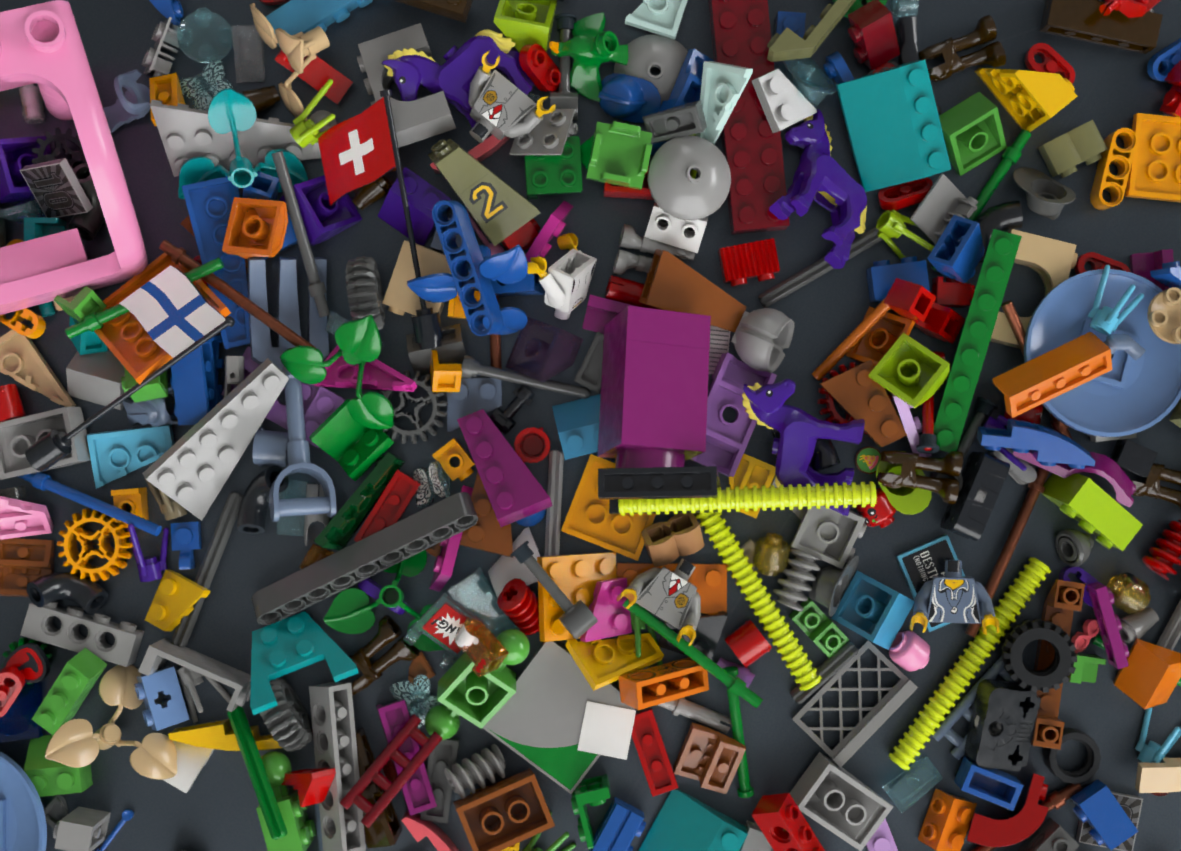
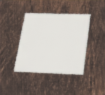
M587 701L577 750L627 760L636 710Z

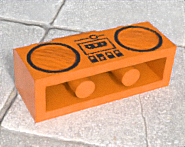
M688 657L619 676L620 700L630 707L641 710L708 691V671Z

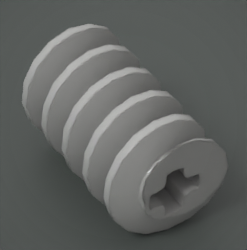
M792 548L790 552L796 559L786 560L792 568L782 569L781 571L787 579L777 580L783 588L773 589L772 592L778 597V600L774 599L775 601L797 611H803V607L798 601H807L808 597L802 591L812 590L807 581H816L817 577L811 571L821 570V567L815 562L821 559Z
M493 744L491 745V751L484 748L481 750V756L475 753L471 756V761L467 758L463 759L461 762L462 767L455 763L452 765V772L448 768L444 769V774L451 789L464 799L466 798V788L474 794L476 793L474 784L477 783L484 789V779L487 778L492 784L495 783V773L502 779L505 778L504 769L506 768V763L498 746Z

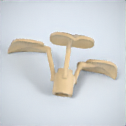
M251 3L250 9L253 22L260 37L272 49H275L277 47L276 43H278L281 50L286 54L291 67L295 70L284 84L282 82L278 84V88L284 105L297 118L304 111V107L296 93L292 90L291 84L298 75L303 73V69L312 60L317 58V53L330 46L328 37L320 26L304 34L301 31L295 35H290L281 28L275 29L274 33V29L267 18L255 7V3Z
M117 665L107 671L100 680L99 695L102 700L110 706L118 705L116 712L107 724L103 725L93 734L92 725L89 721L85 719L70 720L55 732L45 752V758L48 760L59 762L68 767L81 768L91 764L96 759L99 749L107 750L114 745L117 747L135 746L137 749L131 753L130 763L140 775L151 779L164 780L172 778L177 774L176 747L173 741L165 734L150 733L143 738L142 743L121 740V729L115 724V721L121 714L123 706L128 709H136L143 702V699H138L134 684L138 683L137 676L142 674L133 665L128 667Z

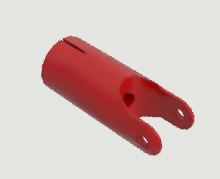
M614 275L610 276L604 298L638 307L658 309L639 302L644 288L643 283Z

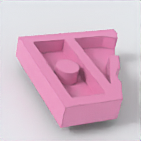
M0 496V540L53 532L54 525L46 505Z

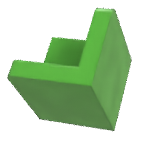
M87 286L71 302L58 295L54 298V301L69 316L79 322L83 321L85 316L93 312L98 314L107 307L98 295Z
M1075 653L1077 655V662H1074L1076 669L1074 674L1070 673L1068 676L1069 682L1081 684V681L1095 683L1098 665H1106V659L1098 655Z

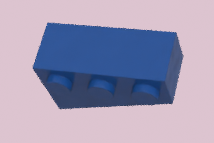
M221 335L213 336L171 366L172 376L170 383L174 390V414L177 417L178 426L197 424L223 399V395H221L223 385H218V369L224 368V360L219 359V343H223Z

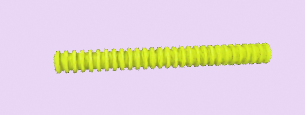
M870 481L869 484L860 482V485H856L855 482L847 485L846 482H843L842 485L833 483V486H829L828 483L820 486L819 483H816L815 486L806 484V487H802L801 484H797V487H793L792 484H789L788 487L779 485V488H775L774 485L766 488L765 485H762L761 488L753 486V489H748V486H744V489H739V486H735V489L726 487V490H721V487H717L718 498L618 499V508L621 516H625L626 513L634 516V513L643 515V512H647V515H651L652 512H656V515H660L661 512L669 514V511H673L674 514H678V511H682L683 514L691 511L693 514L697 510H700V513H704L705 510H709V513H713V510H718V513L725 509H727V512H731V509H736V512L744 509L745 512H748L749 509L758 511V508H762L763 511L771 508L772 511H775L776 508L784 510L785 507H789V510H793L794 507H798L799 510H802L803 507L811 509L812 506H816V509H820L821 506L829 509L830 506L838 508L839 505H843V508H847L848 505L856 508L857 505L866 507V504L875 507L876 485L873 481Z
M696 513V519L701 521L699 523L700 526L705 528L704 533H708L710 536L708 538L709 541L714 542L713 548L718 549V556H722L723 564L726 563L728 565L727 571L731 570V577L737 580L735 584L737 586L740 585L741 593H745L744 599L746 601L749 600V607L754 608L755 611L753 613L755 616H759L758 622L763 623L764 626L762 628L764 631H768L767 637L773 639L772 645H776L777 653L782 654L781 660L787 662L785 664L786 668H790L791 676L796 677L794 681L800 684V691H806L817 685L822 677L816 674L817 669L815 667L812 668L813 662L807 660L808 654L806 652L803 653L802 645H798L799 639L793 637L794 631L789 630V623L784 622L785 616L779 614L780 608H776L775 600L770 599L771 593L765 591L767 589L766 585L762 586L761 582L763 580L756 576L758 572L756 570L753 571V564L748 563L749 557L744 556V549H740L738 546L740 544L739 541L734 540L735 534L730 533V526L726 527L725 518L722 519L720 517L722 513Z
M1030 557L1028 559L1029 564L1023 566L1024 571L1018 573L1019 578L1013 580L1014 585L1008 587L1010 589L1009 592H1004V599H999L998 602L1000 604L998 607L994 606L995 617L999 620V633L996 632L994 625H987V635L983 634L982 627H980V632L978 635L976 634L974 641H969V648H964V655H959V662H954V669H949V676H944L943 679L945 681L943 684L939 683L938 686L940 688L938 691L934 690V697H929L928 700L930 702L928 705L924 704L923 707L925 709L923 712L919 711L918 714L920 716L918 719L914 718L913 721L915 723L913 726H908L910 729L908 733H903L905 736L903 740H898L900 743L898 747L894 746L893 749L895 751L888 754L889 759L899 767L909 770L911 768L909 766L910 763L916 761L914 759L915 756L921 754L919 752L920 749H925V742H930V735H935V728H940V721H945V714H950V707H955V700H960V693H965V686H970V679H975V672H980V665H985V658H990V651H995L996 648L994 646L996 643L1000 644L1001 641L999 639L1001 636L1005 637V630H1010L1011 627L1009 625L1011 622L1015 623L1016 620L1014 618L1016 615L1020 616L1021 608H1026V601H1031V594H1036V587H1041V580H1046V573H1051L1050 568L1035 557Z

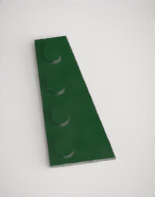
M389 452L380 457L373 471L314 542L322 548L339 551L344 549L379 500L397 469L400 470L405 461Z

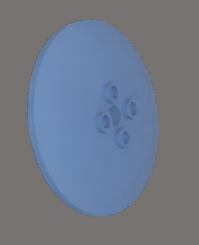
M1104 269L1077 274L1057 285L1041 300L1027 327L1024 342L1025 363L1088 332L1094 333L1102 342L1106 341L1107 335L1094 330L1089 325L1092 319L1087 317L1093 307ZM1110 269L1099 309L1102 310L1104 306L1114 309L1130 285L1134 284L1136 288L1119 311V315L1140 293L1144 294V298L1119 324L1115 332L1111 334L1129 335L1146 350L1139 359L1134 360L1124 350H1116L1111 355V371L1043 403L1044 407L1056 419L1072 429L1085 434L1100 437H1119L1141 432L1161 421L1170 413L1181 398V344H1171L1161 340L1152 331L1148 322L1149 304L1163 290L1151 281L1134 273Z

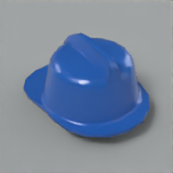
M613 73L601 81L602 90L598 95L600 107L606 114L614 118L634 123H644L643 116L656 113L661 107L660 93L652 82L621 73Z

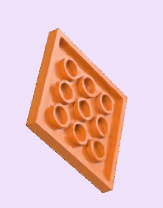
M164 252L140 274L131 278L103 300L107 305L104 310L119 304L170 265L179 269L182 273L190 270L180 263L175 264L172 262V257ZM201 279L192 282L206 301L224 317L231 313ZM130 311L104 323L102 328L94 331L139 385L147 376L173 359L172 356L153 341Z

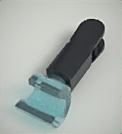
M891 0L893 15L901 17L897 20L900 55H898L899 65L918 60L917 17L912 16H917L919 0Z

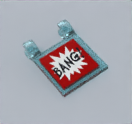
M444 593L415 624L408 628L407 635L403 638V641L412 646L423 633L446 650L442 656L443 660L438 666L448 671L456 660L470 647L465 645L459 647L455 642V637L462 626H465L468 633L479 638L488 630L490 625Z

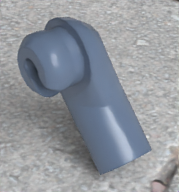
M1110 334V336L1106 337V341H1104L1111 349V355L1116 350H1124L1134 360H1137L1146 351L1127 334Z

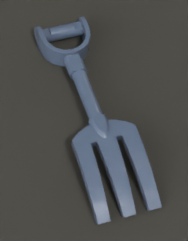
M263 257L248 258V299L268 313L265 259ZM279 257L277 320L301 336L296 259L294 257ZM314 257L320 281L324 282L326 288L327 259L325 257ZM308 290V342L322 352L324 361L329 355L327 316L319 317L314 297L310 296ZM249 313L251 359L261 365L269 358L289 378L284 387L289 442L286 443L288 467L278 474L270 487L269 509L271 521L277 522L283 516L327 514L328 518H333L336 515L337 509L333 481L324 469L310 462L309 441H306L302 384L284 367L280 359L284 351L295 346L277 334V347H272L270 328ZM297 472L305 473L317 479L323 488L325 496L279 499V487L283 478L287 475Z

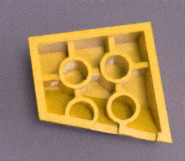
M978 68L975 70V73L1019 127L1028 132H1031L1052 118L1078 97L1074 92L1073 84L1060 74L994 68Z

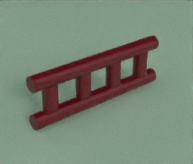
M415 714L409 718L340 801V804L347 810L353 803L366 815L360 822L367 828H370L443 739L435 731L430 737L421 732L417 726L422 720ZM409 736L421 746L411 760L398 750ZM390 759L403 768L393 782L380 773L381 769ZM371 781L385 791L374 805L361 795Z

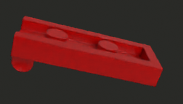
M280 50L274 60L293 73L295 70L291 67L286 54ZM318 56L303 69L302 74L298 75L299 78L317 91L329 79H332L333 84L324 96L337 105L353 83L352 80Z

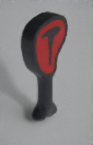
M26 643L11 652L2 665V669L5 667L19 669L24 674L26 683H38L44 680L50 672L48 657L43 649L35 643ZM7 677L9 681L15 682L13 679Z

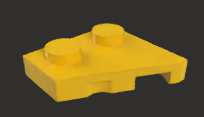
M743 454L734 477H729L730 489H735V486H739V489H744V486H748V489H753V486L761 488L762 485L770 488L775 477L776 467ZM758 508V511L749 509L748 512L740 509V512L757 519L761 508Z
M165 569L145 621L163 631L171 632L180 624L183 617L188 616L194 610L193 605L200 598H206L210 594V590L173 570Z

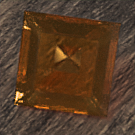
M313 544L306 552L299 568L303 569L334 554V552Z

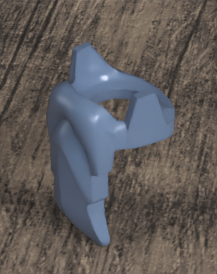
M137 69L120 74L114 79V87L118 99L114 105L103 108L105 116L108 118L111 133L125 123L129 124L135 119L138 120L145 117L150 111V89L148 86L136 82L142 75ZM122 87L127 89L125 95L122 92Z
M168 383V394L174 397V390L171 387V383ZM165 398L136 403L129 399L122 401L130 425L140 423L142 425L151 424V426L160 427L166 424H178L174 412L169 415L166 410Z

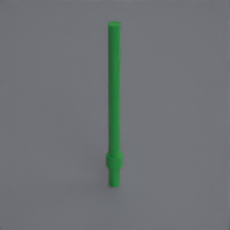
M1022 129L1013 144L1006 148L1001 156L1003 158L976 199L978 201L976 205L977 210L972 213L970 218L966 219L975 221L1012 164L1015 165L1022 155L1020 153L1031 137L1030 132ZM932 265L931 269L934 270L935 272L939 273V272L935 269V267Z
M218 257L184 274L194 282L224 268V264ZM117 304L98 314L93 312L85 316L83 321L66 328L65 332L70 339L89 330L93 332L102 328L104 323L129 312V310L121 304Z
M628 599L622 604L625 608L629 605ZM635 603L627 609L728 686L727 690L736 697L741 696L755 708L761 704L763 699L747 688V683L738 676L734 678L693 645L688 646L689 642L681 637L678 642L676 640L678 634L645 608Z

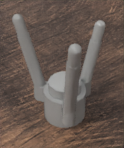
M182 667L177 670L180 677L178 679L183 687L192 721L194 724H197L198 718L194 704L199 713L203 712V707L195 686L204 682L202 678L204 675ZM206 677L229 703L232 697L218 681Z

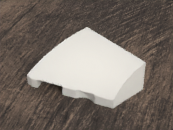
M524 528L512 543L513 552L524 542L528 541L527 545L534 554L532 556L537 561V557H541L530 528ZM501 556L488 571L497 598L504 586L514 578L523 580L527 586L538 582L524 563L520 564L515 556L513 558Z
M172 740L177 751V774L172 778L164 779V781L187 793L203 766L206 765L214 749L196 747Z

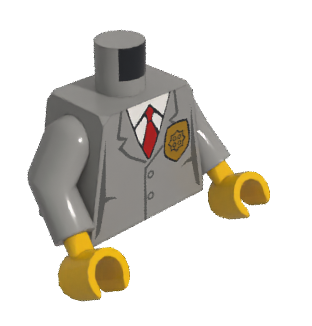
M490 50L482 56L483 66L478 68L470 83L468 103L472 108L470 116L477 122L469 133L480 143H483L490 133L498 140H502L504 137L515 138L528 134L543 120V114L552 113L556 109L555 104L549 110L544 109L543 102L549 96L541 97L535 103L497 70H494L492 73L490 70L500 63V56H498L494 64L488 63L486 57Z
M683 558L674 572L663 566L661 569L653 567L637 575L627 589L617 596V601L622 597H626L629 600V605L626 609L637 603L679 629L680 631L676 638L678 642L682 635H687L690 638L688 646H691L696 638L695 630L701 616V596L697 592V587L688 581L696 567Z

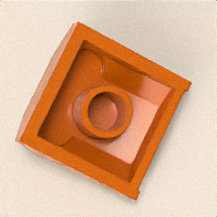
M234 197L222 251L226 254L238 255L243 259L275 257L283 247L288 225L286 203L284 201Z

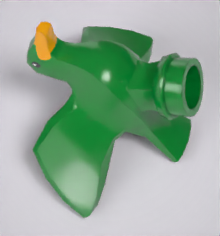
M603 12L587 16L574 23L572 30L574 38L566 42H549L553 56H571L574 58L573 67L570 72V86L582 96L600 102L598 95L602 90L599 73L601 63L611 61L627 65L629 55L628 44L619 45L618 38L613 32L603 31L606 22Z

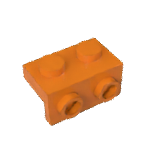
M935 789L918 840L936 851H961L977 803L970 799L953 796L943 790Z

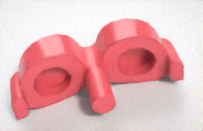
M1087 619L1083 624V632L1077 631L1072 637L1071 641L1075 645L1076 650L1074 651L1076 654L1083 652L1089 645L1090 639L1099 633L1096 619Z

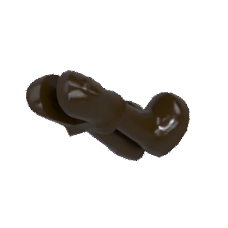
M990 15L980 18L975 30L956 39L950 37L945 41L930 45L918 53L919 59H925L926 62L943 56L944 64L928 70L930 81L934 82L945 80L952 74L964 71V69L972 66L988 64L999 67L1006 64L1005 50L1000 41L993 42L978 51L961 57L956 53L977 45L992 42L996 39L997 30L995 22Z
M901 451L881 452L880 461L890 464H902L901 475H896L892 472H878L877 481L883 486L893 489L907 487L929 490L938 493L943 502L948 504L956 503L959 493V481L957 479L916 475L915 469L958 477L963 465L962 452L951 451L943 458L921 457L919 453Z
M1153 463L1148 476L1145 477L1144 483L1131 480L1136 486L1133 496L1159 498L1178 505L1181 509V491L1160 486V480L1181 486V471L1165 468L1164 464Z
M385 615L379 621L378 633L363 648L361 647L354 655L348 656L364 674L354 680L351 685L352 695L366 689L375 680L383 676L382 672L400 660L411 661L419 656L418 649L410 642L409 638L403 636L372 664L370 658L402 634L399 625L388 615Z

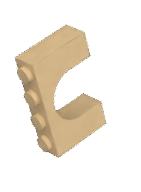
M1014 229L1006 231L1022 236L1014 263L1028 266L1039 274L1044 283L1045 296L1053 288L1069 278L1070 270L1075 267L1078 254L1075 253L1077 245ZM999 312L990 342L1020 349L1005 313ZM1032 316L1019 317L1025 332Z

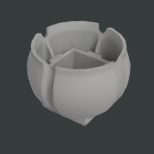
M762 308L750 313L745 311L731 342L745 364L755 370L772 373L779 367L785 357L783 349L790 346L795 324L792 319L776 309Z

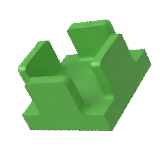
M597 121L586 179L641 190L652 150V133L641 131L640 126L613 121L612 124Z

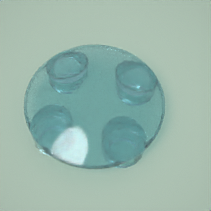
M198 8L195 12L187 15L179 24L177 30L179 47L187 57L200 63L217 62L223 59L233 46L234 37L230 24L221 15L211 12L207 8Z

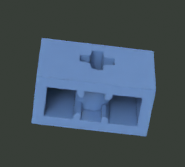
M174 666L164 667L149 676L145 674L137 676L138 683L134 684L138 699H143L146 710H143L142 714L147 727L151 726L152 730L158 731L190 720ZM158 692L166 695V699L162 700L163 706L154 702V699L158 698Z

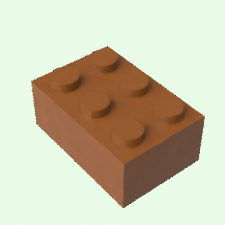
M530 768L481 789L474 794H470L464 799L461 798L453 802L472 851H501L555 826L535 774Z

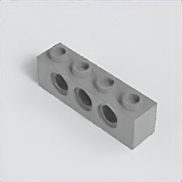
M53 601L41 608L33 603L29 604L20 636L78 653L87 648L101 660L125 667L135 663L144 631L136 629L137 625L121 621L120 624L111 622V618L103 614H94V616L84 614V609L76 606H67V608L57 606V601ZM54 616L61 620L60 630L53 625ZM81 624L85 625L88 629L87 637H83L79 632ZM107 632L113 634L115 638L114 645L107 643L105 639Z

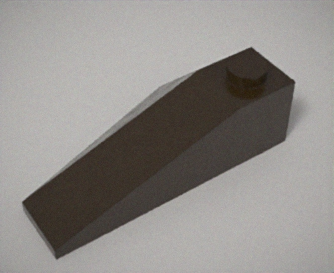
M363 727L356 731L359 777L365 773L375 760ZM371 781L361 795L374 805L385 791ZM392 801L370 828L364 825L365 842L368 848L387 847L396 844L401 834L402 826Z

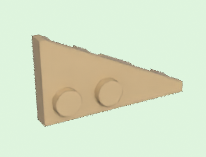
M13 329L0 337L1 373L9 375L15 381L45 395L59 405L65 407L76 406L30 338L17 333Z

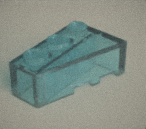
M480 567L452 584L447 590L457 607L483 625L478 635L481 638L479 642L487 654L490 652L493 655L495 654L494 642L501 632L507 629L519 630L514 622L499 608L494 588Z

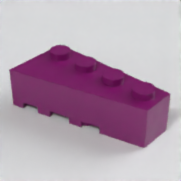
M483 409L457 419L501 527L553 506L549 495Z

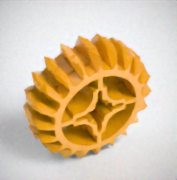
M89 508L82 509L81 514H72L73 521L67 520L64 522L68 530H60L59 535L64 537V540L58 541L57 546H64V551L59 552L58 556H66L67 560L63 563L64 567L73 566L70 574H78L80 572V579L90 576L92 582L98 581L99 578L105 581L110 579V574L113 576L120 573L119 568L127 567L124 559L132 558L133 554L127 551V548H132L133 543L127 542V538L131 536L130 532L124 531L123 523H115V518L94 509L91 512ZM90 522H98L104 525L96 533L83 529ZM111 535L114 537L115 549L110 544ZM98 539L99 544L97 545H100L99 549L94 550L92 541ZM77 540L82 546L80 554L77 548ZM96 555L109 560L104 566H94L87 563Z

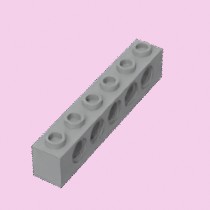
M328 682L309 686L316 768H335L336 775L325 800L319 803L323 851H366L364 824L360 822L363 818V811L354 803L348 810L340 804V801L360 779L351 683Z

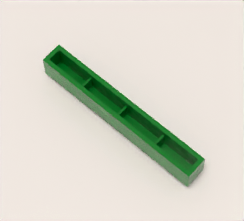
M993 229L934 425V435L937 436V445L941 451L948 453L957 451L1022 236Z

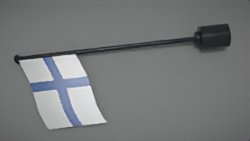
M171 265L119 304L127 308L138 319L153 341L172 356L173 359L147 376L140 385L138 383L68 434L52 430L25 450V456L34 469L44 472L70 454L72 451L71 438L227 326L233 327L235 324L234 318L231 316L224 317L212 307L192 281L179 269Z

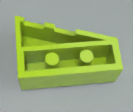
M1052 473L1044 483L1043 487H1045V490L1041 494L1057 505L1064 514L1078 521V526L1090 534H1095L1097 536L1095 540L1107 549L1115 547L1124 551L1143 526L1142 523L1089 477L1075 473L1067 478H1063Z

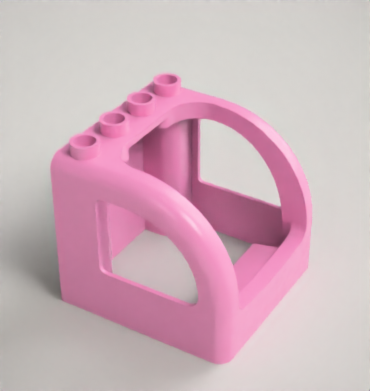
M64 0L49 1L0 12V92L37 83L49 113L60 120H74L115 251L106 256L88 260L78 228L1 247L0 315L54 301L57 295L62 298L77 295L85 286L96 290L126 282L140 274L148 266V258L141 230L71 5L68 1Z

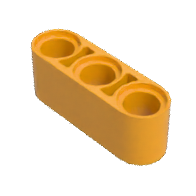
M1129 128L1118 129L1109 134L1104 140L1107 150L1101 153L1102 159L1098 162L1090 194V202L1098 210L1114 207L1124 197L1137 145V136ZM1116 137H1120L1124 141L1123 149L1117 146ZM1110 163L1114 164L1118 169L1116 176L1109 170ZM1103 190L1110 193V203L1103 199Z

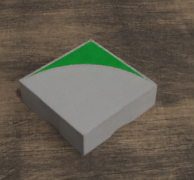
M543 642L516 680V693L487 722L483 729L572 794L600 757L599 754L577 750L587 701L635 710V708L621 702L620 688L615 682L593 691L562 642Z

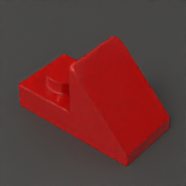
M307 768L291 771L285 774L281 785H293V790H298L300 807L322 803L328 794L336 775L335 768Z

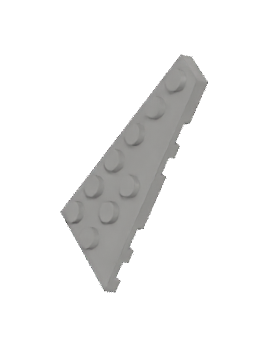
M267 358L144 471L145 479L202 521L288 382L289 378L286 373Z

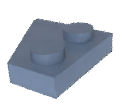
M461 378L460 392H447V432L454 431L460 427L457 421L459 418L481 409L488 413L503 405L502 380L494 378Z

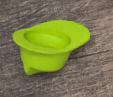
M879 461L876 468V477L878 472H892L896 475H901L902 464H890ZM915 469L916 475L925 476L922 470ZM878 482L891 505L903 514L914 515L922 512L928 507L932 498V491L907 487L893 489L883 486Z

